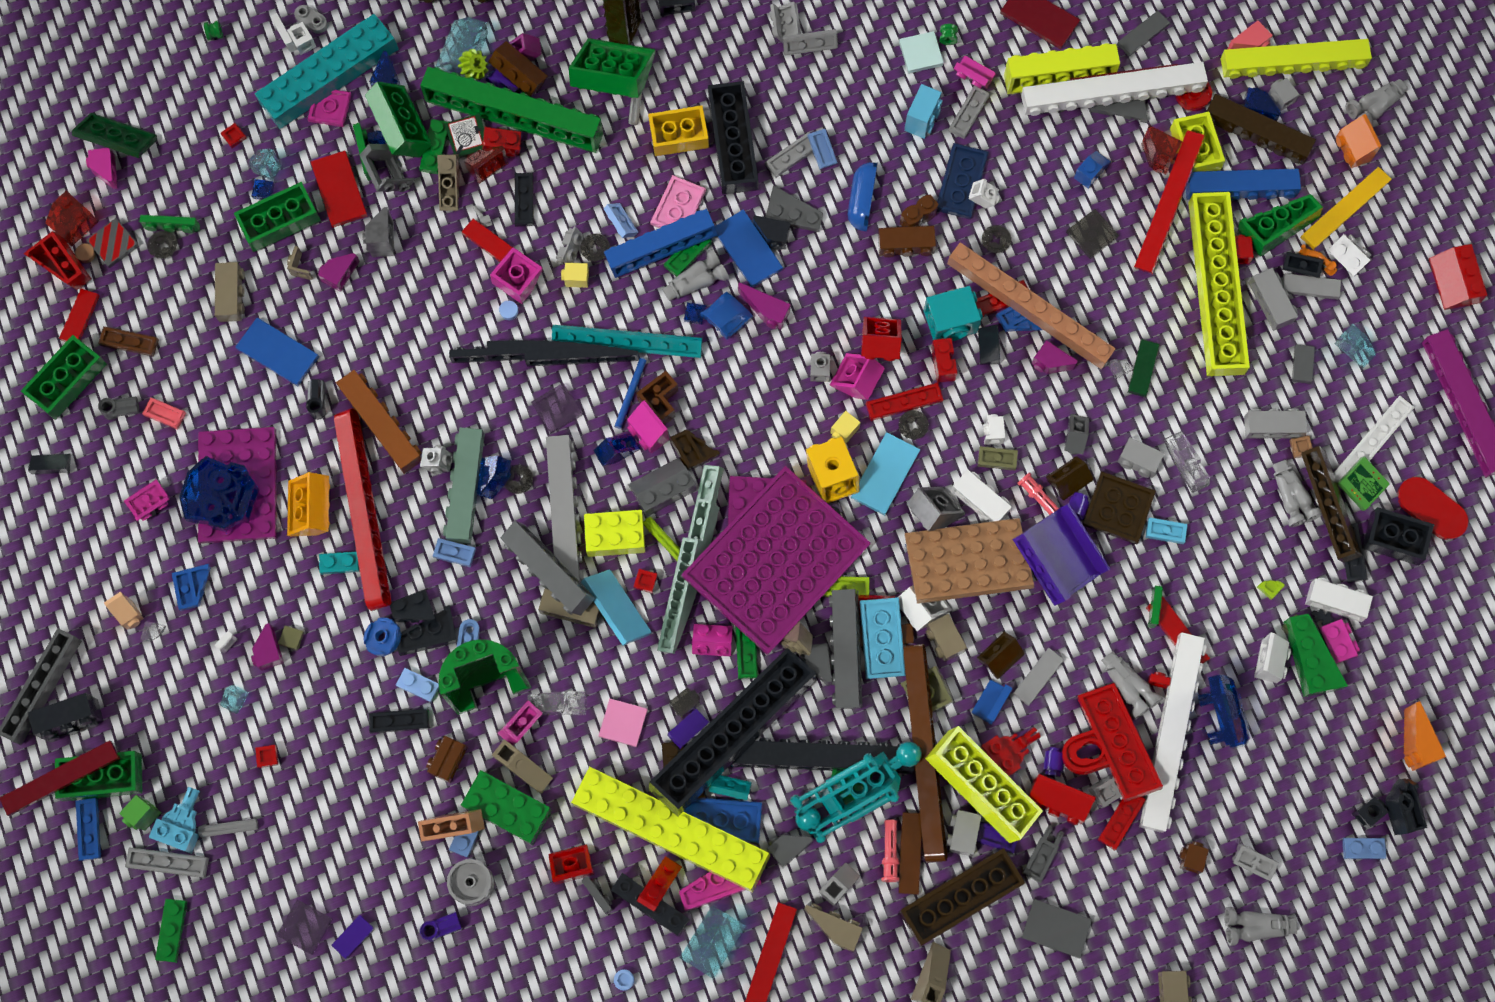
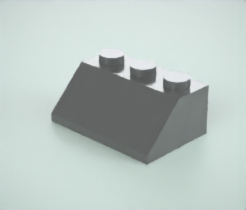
M679 458L628 484L646 517L696 491L694 480Z

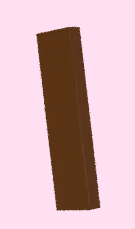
M902 813L898 894L919 895L922 837L920 813Z

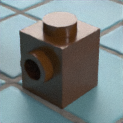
M1192 841V844L1185 845V847L1181 848L1179 858L1182 859L1180 868L1196 874L1203 873L1209 849L1204 848V844Z

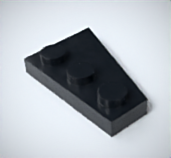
M450 605L444 607V610L434 614L436 623L423 621L401 632V639L398 645L399 655L403 656L457 643Z

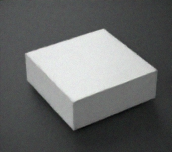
M227 631L214 646L221 652L226 653L237 641V638Z

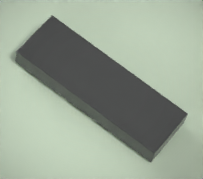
M1156 11L1119 40L1117 45L1130 57L1167 28L1170 22L1159 11Z

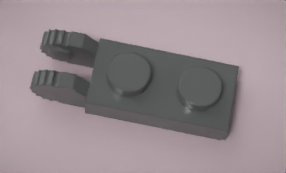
M1048 825L1043 836L1039 839L1022 873L1039 883L1042 882L1064 835V832L1059 831L1054 843L1047 841L1048 836L1052 832L1053 826Z

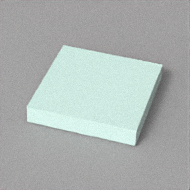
M934 31L899 39L908 74L943 66V59Z

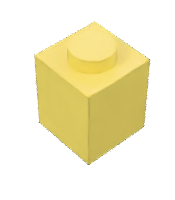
M565 263V269L561 270V280H564L565 286L588 288V263Z
M845 411L831 427V436L833 438L842 437L846 444L860 428V421Z

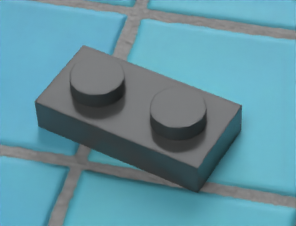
M588 876L585 877L582 883L607 915L612 911L610 907L613 904L606 894L602 896L598 891L601 886L595 878L590 880Z

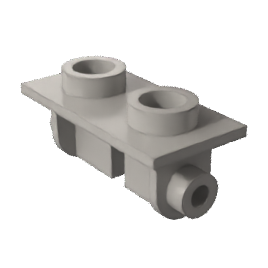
M575 226L573 229L569 228L565 232L562 244L567 246L560 247L556 255V262L559 264L564 262L574 263L584 235Z

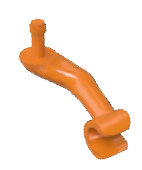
M1304 244L1301 246L1300 255L1324 260L1323 264L1326 266L1324 271L1329 276L1337 272V265L1334 261H1330L1318 251L1307 249Z

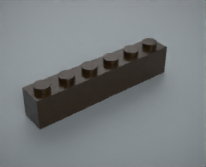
M1216 93L1206 111L1210 112L1213 125L1223 128L1228 133H1234L1243 140L1256 143L1261 148L1269 149L1278 156H1284L1296 164H1304L1316 139Z
M1317 446L1302 452L1301 455L1337 559L1345 563L1362 557L1326 451Z

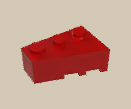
M54 231L23 253L76 290L92 279L64 238Z

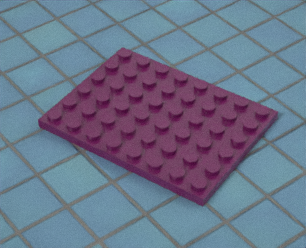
M785 466L681 576L768 655L871 543Z

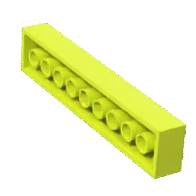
M1230 192L1193 193L1188 204L1207 376L1245 375L1250 365Z
M590 766L571 802L575 807L752 893L770 858L768 852L685 812H682L677 817L660 800Z

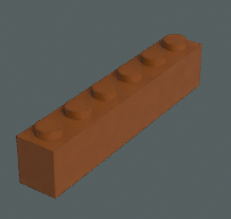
M355 370L351 371L336 382L337 386L403 474H405L421 462L420 455L422 452L416 444L411 445L409 442L411 438L405 430L401 432L398 428L400 423L394 415L392 417L389 416L387 413L389 409L383 401L379 403L376 399L378 394L372 387L370 389L367 387L366 383L368 381L363 374L360 373L358 375Z

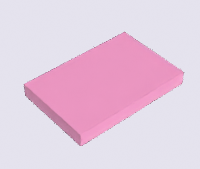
M672 175L650 224L660 228L663 225L671 224L680 218L694 214L701 204L706 188Z

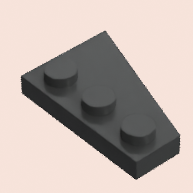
M1137 99L1127 103L1116 102L1107 106L1102 104L1089 108L1090 112L1122 116L1128 120L1131 118L1137 119L1143 123L1148 121L1145 100Z
M773 185L766 218L790 222V227L819 232L823 213Z

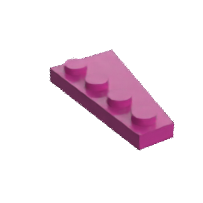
M709 872L680 890L679 894L684 909L687 912L746 891V889ZM759 879V881H758L756 887L762 885L760 879Z

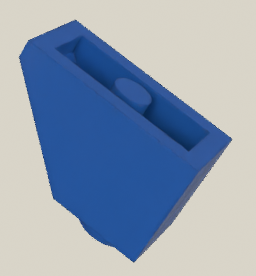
M1095 151L1078 167L1074 179L1089 189L1111 161L1098 151Z

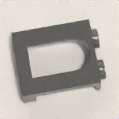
M368 144L360 154V157L377 192H405L409 190L415 179L404 178L395 159L396 155L391 154L387 144ZM372 161H385L392 178L384 179L382 182Z

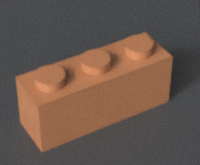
M481 809L418 821L421 842L470 834L485 829Z

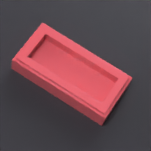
M150 398L142 414L178 430L186 412Z

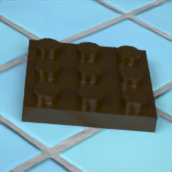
M1101 471L1082 525L1137 545L1156 490Z

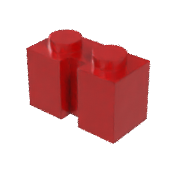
M952 338L933 340L931 350L937 383L955 381L957 367L955 359H952L954 354Z

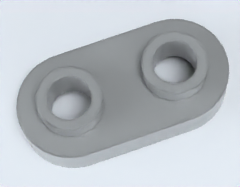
M301 5L295 9L294 15L298 23L303 22L306 28L317 34L326 31L328 23L323 15L307 5Z

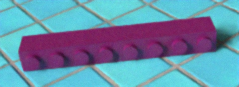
M1449 330L1427 336L1422 345L1485 478L1495 475V422L1487 412V405L1479 395V388L1477 385H1474L1471 372L1466 368L1463 355L1458 351L1455 345V338L1450 334Z

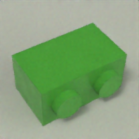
M135 795L119 814L124 817L122 822L128 827L145 831L162 812L147 799Z

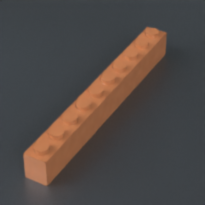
M961 242L949 256L948 265L1101 370L1114 353L1115 348Z

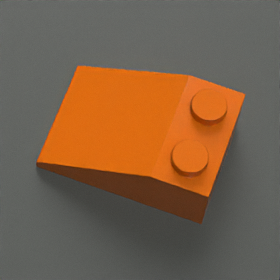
M1420 701L1404 709V760L1409 768L1411 767L1412 771L1446 757Z

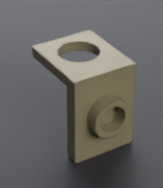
M294 246L292 255H289L287 260L289 273L292 276L312 280L313 277L310 271L297 268L302 252L299 247Z

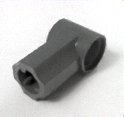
M136 396L120 399L103 398L98 403L99 411L107 420L116 419L118 416L139 414L140 411ZM113 406L110 411H105L107 407Z

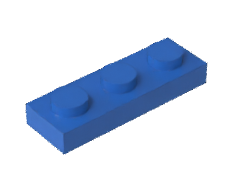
M98 799L77 800L76 819L79 861L101 859Z

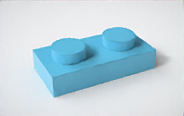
M1148 518L1145 538L1184 544L1187 524Z

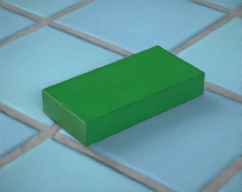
M1155 585L1152 589L1148 621L1149 628H1155L1159 624L1162 586Z

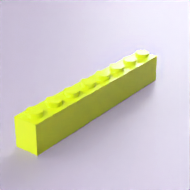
M1357 39L1224 50L1221 56L1223 77L1235 79L1240 76L1255 77L1257 75L1272 76L1279 73L1286 75L1294 72L1309 73L1318 70L1325 72L1331 69H1362L1367 67L1372 57L1369 40Z

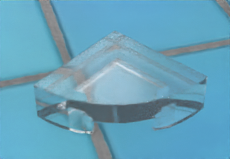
M1114 359L1107 362L1116 379L1133 371V367L1123 360Z
M145 621L140 640L148 642L157 639L162 635L166 626Z

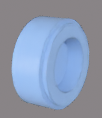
M504 301L499 307L501 317L505 320L515 319L518 315L516 303Z
M620 970L614 976V984L622 991L629 990L634 984V976L628 970Z

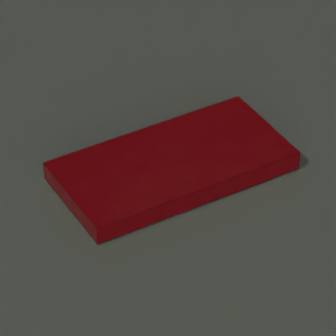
M1008 0L1000 10L1001 15L1060 50L1080 23V19L1048 0Z

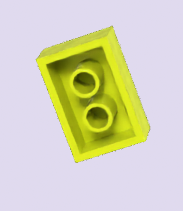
M1210 112L1174 119L1170 131L1177 153L1180 150L1187 130L1205 135V140L1192 172L1221 170L1225 158Z
M642 510L584 514L586 553L588 557L645 553Z

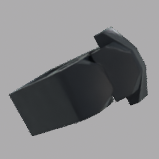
M1406 778L1397 780L1386 797V808L1394 835L1409 834L1428 828L1416 790L1419 788V785Z

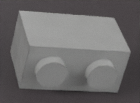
M1129 437L1117 462L1125 469L1137 471L1142 477L1153 478L1165 453Z
M957 810L956 815L952 814L950 826H953L952 834H948L946 846H949V852L971 857L974 855L981 815Z

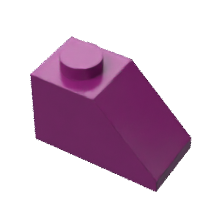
M522 33L509 42L530 61H533L542 54L540 38Z
M354 253L329 259L320 267L318 276L321 282L341 292L360 261Z
M1046 340L1031 364L1034 365L1037 371L1051 374L1073 370L1078 361Z
M269 623L265 624L252 648L254 655L251 656L253 665L257 666L261 671L284 663L274 628Z

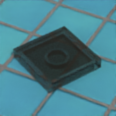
M1096 209L1066 231L1089 259L1093 258L1119 237Z

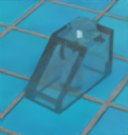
M272 149L257 150L249 162L253 173L272 181L281 167Z
M1353 323L1334 343L1362 368L1376 356L1367 335Z

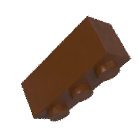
M507 41L495 49L488 61L530 97L542 87L548 75Z
M935 227L879 228V256L889 258L894 255L909 257L913 254H921L922 256L934 254L936 248Z

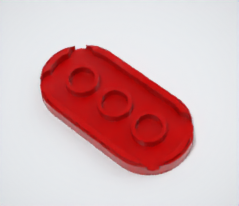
M1412 477L1405 480L1398 488V502L1401 508L1415 519L1434 524L1432 533L1438 538L1453 540L1460 537L1466 531L1468 516L1465 510L1427 479Z

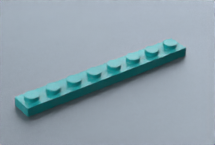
M564 325L552 326V341L602 345L634 350L639 353L701 358L702 338Z

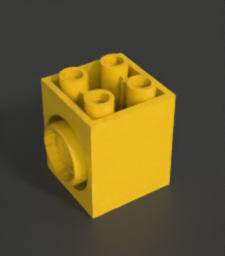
M842 437L831 438L825 443L814 444L806 449L808 469L820 497L826 503L859 492V475Z

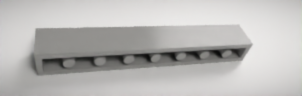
M569 435L546 437L554 556L581 582L584 579L583 570L579 568V563L583 562L582 551H578V544H581L580 532L577 533L576 527L580 525L579 514L575 513V507L579 505L578 496H574V489H577V479L573 477V470H576L575 459L571 457V452H575L574 441H570Z

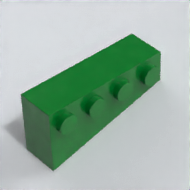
M1309 194L1290 201L1284 206H1276L1270 211L1257 213L1248 219H1241L1237 231L1241 235H1245V237L1252 238V247L1261 257L1319 219L1323 207Z
M1304 614L1289 617L1285 620L1284 624L1286 623L1288 629L1287 636L1303 697L1339 691L1348 687L1310 615Z

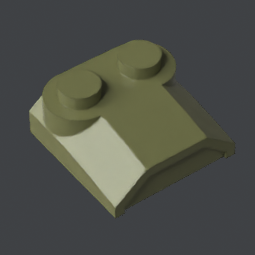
M937 666L928 669L933 712L947 707L954 702L951 692ZM904 681L901 683V686L908 696L907 683Z

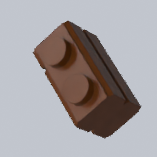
M447 736L439 739L435 746L437 751L434 758L430 757L427 762V772L432 776L451 783L468 747Z

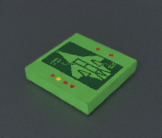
M1365 456L1361 457L1337 482L1362 511H1365L1390 485Z

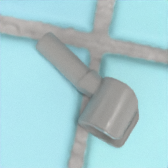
M476 205L473 206L481 224L484 227L491 226L490 216H483Z

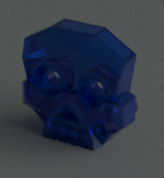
M205 456L187 472L179 499L184 519L187 522L207 524L215 530L227 532L239 523L249 522L259 488L251 478L245 465L233 462L226 465ZM220 478H224L222 483H218ZM211 505H215L213 510H209Z
M1221 674L1208 677L1211 692L1199 694L1197 697L1198 700H1202L1199 701L1200 707L1214 704L1221 729L1220 731L1208 733L1210 745L1225 742L1226 746L1229 745L1232 749L1246 746L1250 740L1248 732L1250 728L1246 720L1247 717L1244 712L1242 698L1238 694L1234 680L1227 675Z

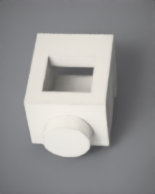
M303 22L294 24L287 30L300 55L316 47L312 36Z
M986 179L973 182L969 199L986 209L998 203L1000 199L998 195L999 189L987 183Z
M996 414L987 416V422L983 424L984 435H986L984 445L1004 443L1005 429L1003 416L998 417Z

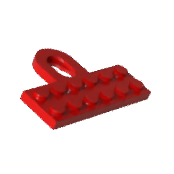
M1115 683L1078 695L1077 699L1091 730L1073 736L1066 741L1062 750L1064 765L1071 772L1079 775H1087L1109 767L1124 802L1161 790L1163 785ZM1087 744L1097 745L1101 750V755L1096 759H1081L1076 753Z

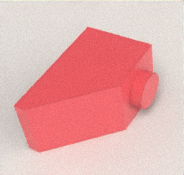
M1256 21L1231 40L1228 49L1270 46V40L1273 35L1259 21Z

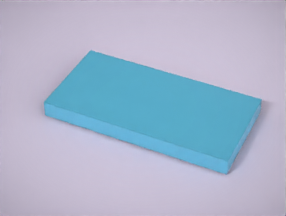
M886 432L859 481V492L853 494L851 499L885 516L920 449Z
M610 569L586 577L581 581L582 585L595 597L594 603L623 646L647 637L652 633Z
M899 598L859 601L866 679L905 676Z

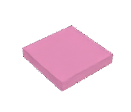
M609 699L599 737L637 747L648 709Z

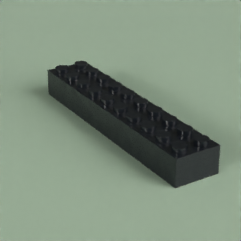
M786 648L649 781V790L678 817L815 682L816 672L790 649Z

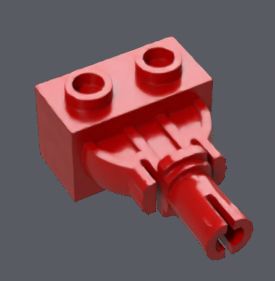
M1033 727L1014 741L1012 740L1018 736L1016 733L1010 737L1004 736L999 738L996 735L980 748L1010 777L1021 768L1020 764L1024 756L1029 753L1028 748L1023 752L1021 751L1037 739H1040L1041 736L1038 732L1031 737L1037 731Z

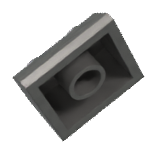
M384 207L365 226V233L362 234L363 244H366V250L370 251L372 257L394 256V221L388 207Z
M944 487L918 488L907 503L912 514L921 521L923 527L928 531L945 528L965 514Z

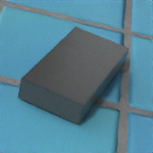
M1298 344L1294 346L1292 382L1312 383L1314 346Z

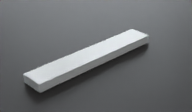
M1399 396L1333 473L1336 482L1361 457L1365 456L1370 461L1415 407Z

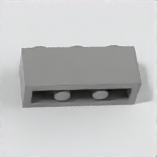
M1273 268L1252 276L1248 284L1272 330L1275 331L1294 323L1298 317L1296 307L1291 304L1287 290L1283 289L1278 273H1275Z
M1277 408L1268 411L1251 409L1244 416L1245 439L1303 437L1307 433L1306 412L1299 411L1297 408L1288 409L1287 411H1280Z

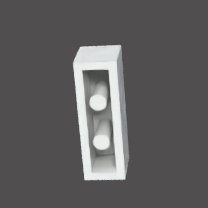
M967 470L952 487L951 492L987 522L1001 521L1011 510L1010 502L1005 497L998 496L991 485H985L981 481L980 476L975 472L971 473Z
M1325 578L1314 579L1311 582L1305 602L1306 605L1359 622L1367 619L1373 596L1367 595L1366 591H1354L1348 589V586L1344 584L1335 585L1329 583L1330 581Z

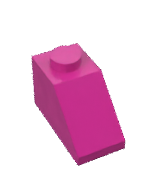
M109 148L88 150V157H86L87 167L110 187L117 189L116 158L113 151Z
M528 700L501 728L498 734L513 746L543 713Z

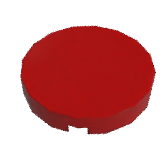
M1207 82L1205 89L1201 92H1187L1182 95H1175L1182 108L1188 111H1200L1210 103L1213 92L1210 84Z

